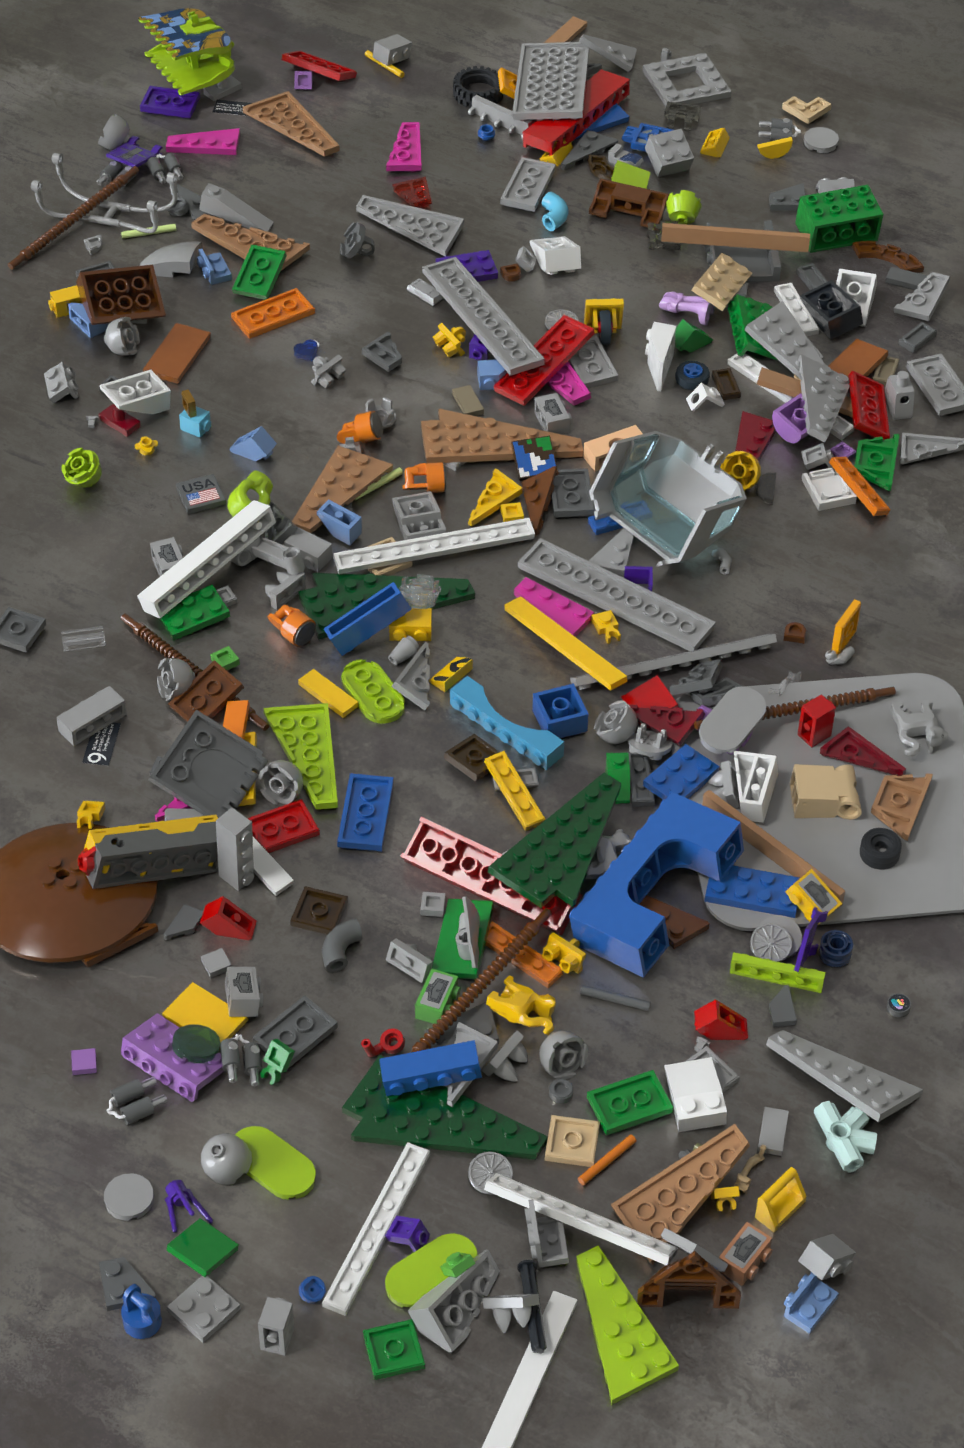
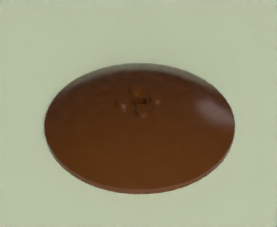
M63 823L46 826L23 834L0 849V948L27 960L50 963L77 961L106 952L128 939L146 921L157 897V880L92 889L86 874L79 869L78 856L84 850L89 830L110 827L93 824L92 829H89L88 824H83L81 828H77V823ZM61 876H68L63 880L58 879Z

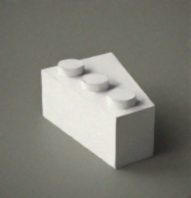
M733 751L741 813L751 821L764 823L778 777L777 756Z

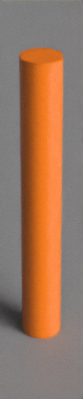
M632 1134L626 1137L578 1177L579 1183L583 1186L635 1144L637 1142L636 1138Z

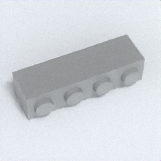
M231 807L216 820L218 871L220 878L239 891L244 886L249 885L254 879L252 822Z

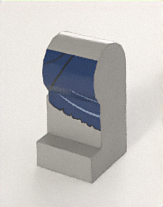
M616 144L609 150L608 163L615 167L617 160L641 168L644 164V160L639 154H632L623 150V146L620 144Z

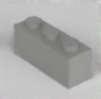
M108 686L57 716L58 731L75 746L127 715L125 700Z

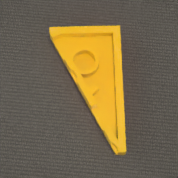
M494 469L491 480L487 482L486 489L482 491L475 510L473 509L470 514L468 525L474 526L500 509L501 504H507L523 494V488L498 469Z

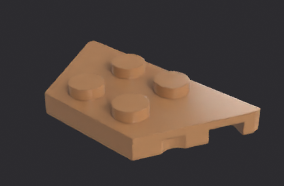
M927 773L925 777L913 778L912 774L884 776L872 805L871 813L900 837L908 841L932 781L933 774Z

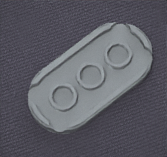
M735 687L729 690L701 723L699 735L702 745L707 750L716 754L736 751L764 717L766 702L763 696L758 691L749 687Z

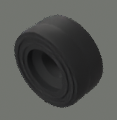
M886 828L870 829L862 837L860 857L871 868L879 870L889 869L899 861L902 849L901 839L895 832ZM884 846L887 850L880 852L875 847Z

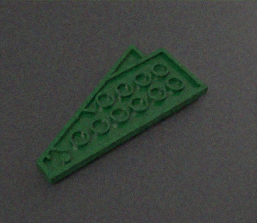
M312 573V580L316 587L298 591V597L306 615L316 623L315 634L318 640L328 637L324 630L325 627L392 582L396 584L411 608H432L434 610L475 599V591L468 579L384 576L371 573L366 575Z

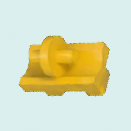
M443 323L439 324V332L432 337L437 346L441 347L448 342L442 349L449 358L456 353L460 356L464 355L465 351L460 347V341H465L466 330L463 327H453L450 332Z
M553 932L549 935L547 945L543 949L542 958L547 961L558 960L561 970L567 974L571 971L580 973L583 969L582 963L586 953L578 948L580 942L576 938L568 942Z

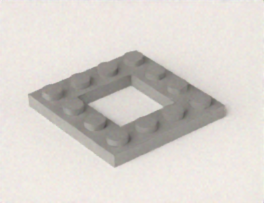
M706 53L643 65L645 76L667 110L731 97L732 91ZM696 71L705 85L677 91L669 76Z

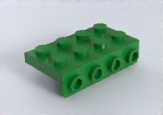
M737 294L733 301H730L728 311L738 356L742 357L748 350L778 360L745 331L749 323L773 307L767 303H761L752 298Z

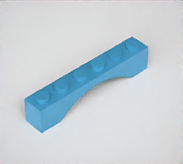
M466 676L450 689V704L454 709L467 715L470 720L483 726L486 731L499 737L502 742L515 748L518 753L531 759L534 764L548 770L564 756L563 740L548 730L526 728L502 717L488 702L483 686L469 676Z

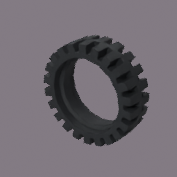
M473 66V69L467 67L466 70L462 69L453 79V96L455 100H458L459 104L463 103V106L467 107L469 105V108H471L472 98L478 95L498 104L502 100L503 93L500 92L499 78L496 70L493 69L491 71L489 67L484 69V66H480V68ZM472 83H484L494 88L485 92H473L463 87Z

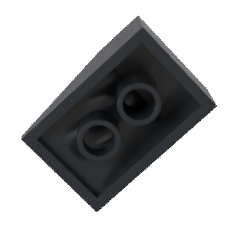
M832 280L799 295L820 330L830 339L836 338L863 324L861 306Z

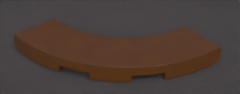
M875 241L853 242L852 248L859 259H882L895 264L903 270L915 273L924 272V266L912 254L908 255L897 246L887 244V246L876 244Z

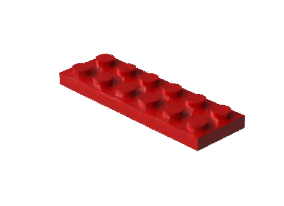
M563 315L534 345L536 350L543 356L544 365L511 376L507 372L493 386L494 391L525 406L595 334L594 328Z

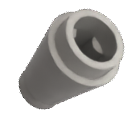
M411 636L403 637L388 656V659L397 666L415 655L419 645Z

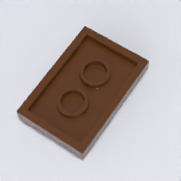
M214 660L192 681L191 686L183 694L176 696L168 705L186 722L189 721L196 710L212 719L227 705V701H231L244 689V686Z

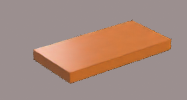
M295 288L231 313V318L246 336L251 339L315 314V308Z

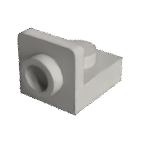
M824 443L801 451L807 470L824 463L827 464L828 468H833L829 463L831 458L834 457L831 449H826Z

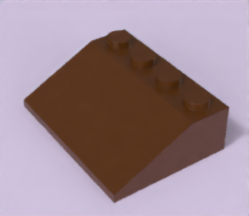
M153 264L79 273L76 283L81 302L92 325L111 323L113 320L122 317H130V321L166 316Z

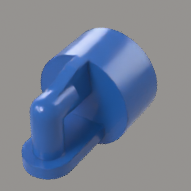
M132 1284L123 1294L124 1304L121 1309L123 1326L127 1334L133 1338H149L156 1334L161 1327L160 1305L156 1298L149 1294L141 1293V1288L137 1284Z

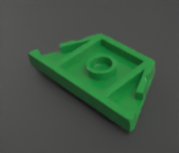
M893 434V438L883 440V437L859 440L855 468L866 480L891 491L900 434Z

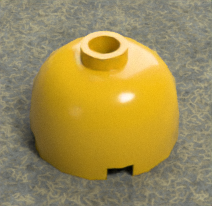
M735 451L728 454L720 466L723 471L742 484L744 491L754 487L761 476L759 461L754 455L745 451Z

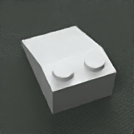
M567 237L530 240V245L539 266L547 274L553 275L563 270L570 273L575 272V269H581L580 246Z
M839 269L836 284L861 306L863 324L860 326L865 327L875 295L877 276L871 273Z
M654 322L652 328L647 331L646 340H649V343L646 345L645 355H648L647 363L656 389L661 391L674 356L676 326Z
M152 370L100 385V389L119 410L156 414L170 409L171 390Z
M712 1057L664 1065L678 1132L725 1125L727 1123L725 1101Z

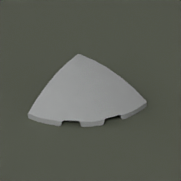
M196 241L180 242L162 247L147 256L139 266L153 264L156 276L173 278L175 272L191 274L192 268H195L197 257L199 256L198 249H201L203 244Z

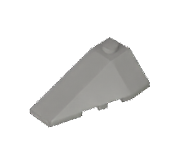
M208 183L202 192L199 210L232 223L242 224L243 227L248 229L253 227L269 232L273 226V221L226 189Z
M484 1250L473 1258L475 1264L457 1278L449 1276L423 1295L408 1310L418 1331L447 1352H453L468 1337L471 1331L469 1326L473 1318L478 1316L480 1312L479 1306L484 1296H488L500 1272L489 1250Z

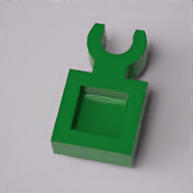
M279 1039L272 1040L263 1059L268 1066L262 1069L260 1077H268L270 1073L272 1076L270 1084L278 1083L281 1079V1073L287 1071L295 1051Z

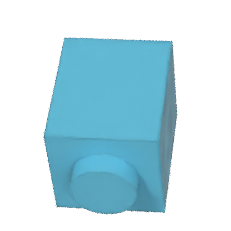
M196 406L197 416L190 418L185 410L179 415L180 429L200 438L211 427L210 412Z

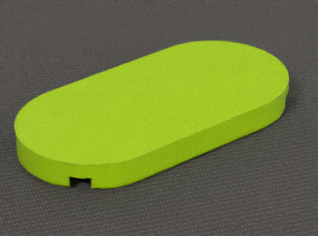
M359 659L348 663L344 667L341 676L342 685L348 694L358 701V708L367 719L375 723L386 724L394 722L402 716L405 709L404 698L401 693L391 687L393 682L379 664Z
M250 1126L241 1129L235 1134L247 1144L252 1153V1163L249 1171L245 1174L281 1199L289 1200V1198L294 1197L298 1199L306 1196L313 1189L316 1171L312 1161L272 1131L260 1126Z
M450 1233L437 1237L391 1267L385 1279L388 1298L399 1307L411 1308L423 1295L449 1277L445 1276L440 1268L441 1265L447 1262L448 1256L460 1252L470 1254L472 1258H475L477 1256L475 1245L467 1237L460 1234Z

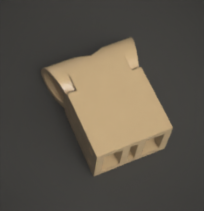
M794 764L789 784L794 818H835L838 815L840 818L852 820L860 817L862 814L861 804L855 788L857 781L855 769L852 765H842L834 768V766Z

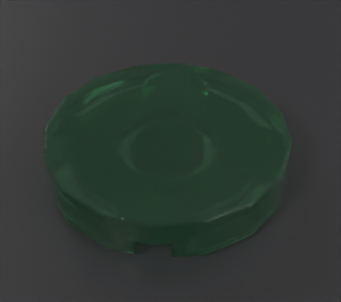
M189 1024L180 1027L175 1031L172 1039V1048L175 1054L181 1059L183 1057L187 1058L188 1062L205 1063L213 1060L219 1052L221 1044L220 1037L214 1030L199 1024Z

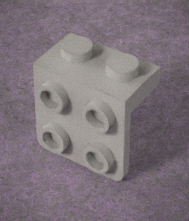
M528 1200L529 1208H525V1216L532 1259H538L539 1268L569 1263L563 1222L549 1216L536 1218L534 1200Z

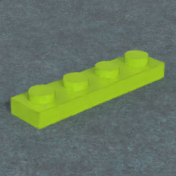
M733 952L730 967L731 974L789 985L790 987L822 993L826 972L801 967L799 972L794 971L795 965L785 964Z

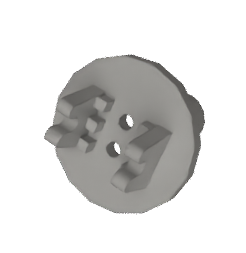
M644 723L641 724V727H638L637 733H634L629 738L628 743L630 753L649 756L652 760L662 759V755L669 753L672 748V741L666 738V730L661 729V733L646 731V724Z

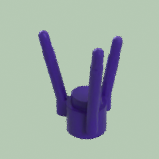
M174 1180L166 1186L165 1191L168 1197L165 1198V1202L168 1206L170 1222L174 1233L177 1232L173 1205H184L189 1214L194 1216L195 1212L188 1202L189 1200L210 1224L213 1223V1219L193 1196L191 1190L186 1188L182 1180Z

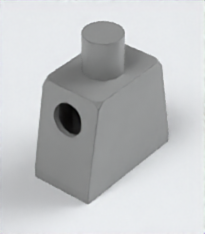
M899 371L897 375H890L888 377L885 387L886 403L893 420L912 418L915 391L909 379V373Z

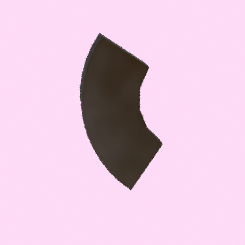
M589 155L588 165L591 172L599 179L611 181L615 167L609 165L606 156Z

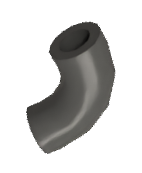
M356 918L335 926L326 936L322 948L326 971L335 973L344 969L348 964L345 956L346 948L350 944L362 940L361 927Z

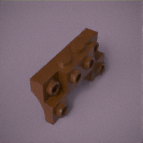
M600 179L589 208V214L606 218L611 209L642 216L640 226L658 230L663 220V213L666 209V201L669 194Z

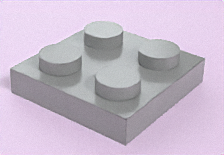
M201 1276L167 1306L168 1312L202 1343L241 1310L240 1304L208 1276Z

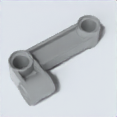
M259 536L230 560V562L244 566L259 557L287 569V572L291 575L299 574L305 569L299 548H289L262 536Z

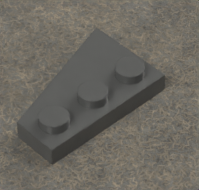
M721 659L699 663L689 671V676L678 680V685L674 684L669 687L671 695L698 690L702 693L711 690L723 667Z
M485 1002L462 1013L461 1017H457V1021L453 1022L452 1026H449V1030L444 1031V1035H440V1039L436 1040V1044L432 1045V1048L454 1044L458 1022L498 1041L499 1044L490 1006L486 1005Z

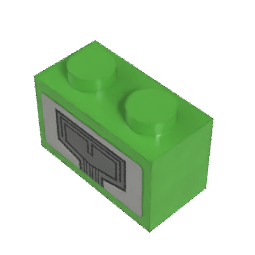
M431 968L415 1004V1019L437 1024V1020L441 1019V1015L445 1014L446 1010H450L453 1000H457L460 995L461 987L458 986V976Z

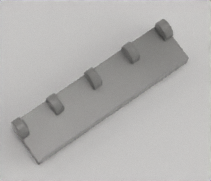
M478 95L472 98V107L468 110L469 115L477 114L481 116L480 120L482 121L488 119L494 122V126L497 128L503 126L509 129L508 133L510 134L515 132L520 134L521 139H523L522 132L532 125L531 119L524 121L513 120L512 111Z

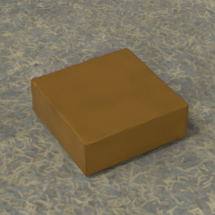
M189 389L182 391V404L190 418L197 416L196 402Z

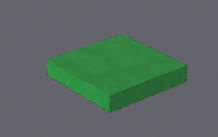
M199 1218L168 1243L166 1251L203 1277H207L238 1251L239 1244Z
M412 1319L363 1330V1337L374 1380L425 1369L424 1357Z

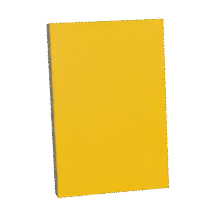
M194 982L162 1013L164 1018L217 1052L221 1050V1041L232 1038L248 1021V1017H229L228 1004Z

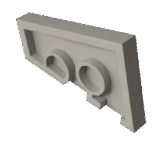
M932 272L918 285V288L912 294L909 293L901 304H897L894 307V313L929 321L950 282V276Z

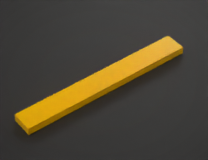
M521 596L504 604L506 612L610 691L627 682V675Z

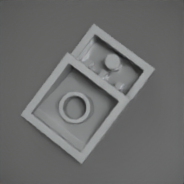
M431 491L392 498L395 514L404 540L447 533L441 519V511Z

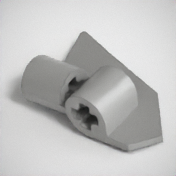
M463 896L464 913L459 918V929L455 937L460 958L471 960L472 968H478L480 916L471 900L467 896Z

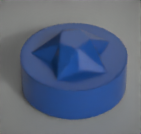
M316 1276L307 1277L299 1286L300 1297L305 1302L311 1304L320 1301L326 1292L324 1282Z

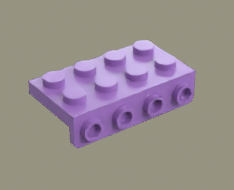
M158 1013L124 1036L122 1040L121 1055L126 1060L154 1076L164 1085L191 1102L197 1099L198 1090L224 1072L220 1053Z

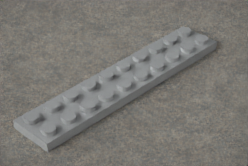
M456 257L423 266V274L510 376L544 365L543 356Z
M541 538L518 561L519 569L606 611L611 610L614 615L688 651L697 650L715 628V621Z

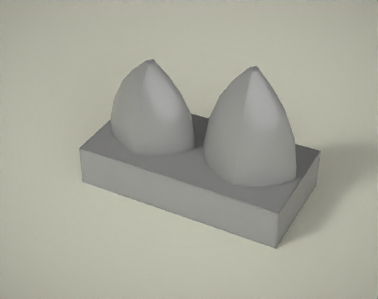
M277 572V578L281 584L265 585L266 594L271 598V607L278 610L294 598L298 591L304 590L306 588L305 573L301 572L291 575L288 572Z
M729 760L721 762L722 770L715 773L708 783L714 786H724L713 793L732 807L739 808L740 801L736 772Z
M397 938L391 941L386 961L417 981L425 982L433 965L432 957L424 956L417 952V944H405Z
M516 1030L482 1071L488 1077L494 1072L500 1078L517 1082L516 1070L506 1057L508 1056L517 1062L528 1061L527 1051L520 1042L524 1036Z
M539 1294L496 1295L483 1298V1308L492 1309L495 1321L503 1333L506 1332L510 1324L511 1308L517 1322L522 1327H525L530 1319L531 1306L540 1304Z

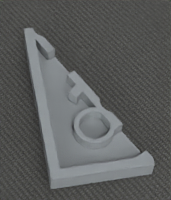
M902 433L900 464L964 450V438Z
M623 528L589 562L616 575L624 576L634 535Z
M426 641L391 686L424 711L430 704V701L427 700V693L430 690V684L428 683L430 679V665H427V658L430 656V649L428 647L429 643Z
M458 1022L454 1044L475 1040L480 1068L482 1069L498 1048V1041ZM462 1081L448 1085L447 1105L453 1107L472 1081Z

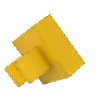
M739 1186L715 1188L711 1193V1199H718L716 1202L717 1210L723 1211L722 1203L725 1200L729 1201L731 1210L736 1209V1201L732 1197L740 1196Z

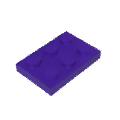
M149 86L140 104V111L191 118L200 99V92L179 95L178 89Z
M489 250L436 258V262L456 257L477 282L498 279V271Z

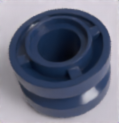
M840 930L826 932L821 938L819 948L820 959L831 967L845 966L851 959L853 950L852 938Z

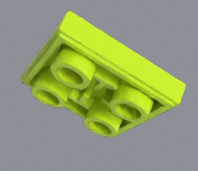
M617 160L611 181L647 189L651 172Z

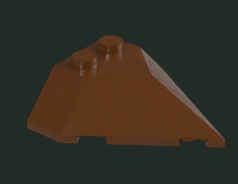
M696 1251L661 1268L638 1289L637 1304L639 1307H662L664 1289L712 1290L713 1308L739 1309L741 1291Z

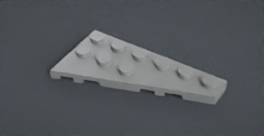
M362 195L356 205L357 212L443 256L447 255L464 226V218Z
M800 354L798 364H800L799 374L802 375L800 383L802 398L805 401L804 411L807 414L805 418L807 434L825 442L850 387L849 378L844 374L831 370L827 365H822Z
M782 1030L770 1036L767 1040L766 1046L877 1122L921 1097L923 1089L787 1031Z

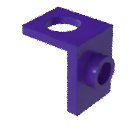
M625 566L624 578L635 584H648V590L652 591L653 567Z

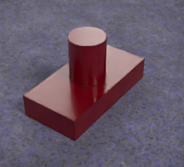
M115 404L110 405L99 413L100 421L126 437L141 427L138 419L124 410H119Z

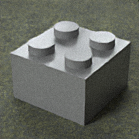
M682 129L649 136L645 150L657 177L690 170L694 156Z

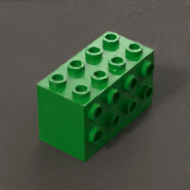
M862 185L800 196L795 224L800 233L810 234L809 252L813 253L852 246L853 242L878 241L884 214L869 185Z

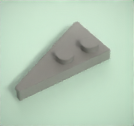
M584 34L579 39V42L627 72L632 69L637 51L636 48Z

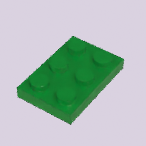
M251 244L233 285V293L263 300L268 299L287 257L286 251Z
M210 585L189 594L161 617L160 620L174 641L231 616L229 609L214 586Z
M654 1070L587 1092V1099L598 1121H600L606 1136L673 1113V1106Z

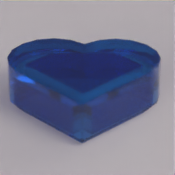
M306 340L304 343L296 344L293 349L294 355L300 359L313 361L318 351L317 342L315 340Z

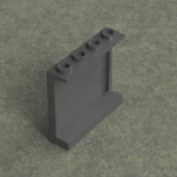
M772 220L764 222V230L774 231ZM705 245V252H708L707 264H709V267L723 253L752 272L747 282L780 281L781 263L778 250Z

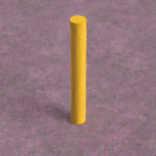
M369 50L365 52L367 58L396 76L404 77L405 73L392 64L387 66L372 57L373 53Z

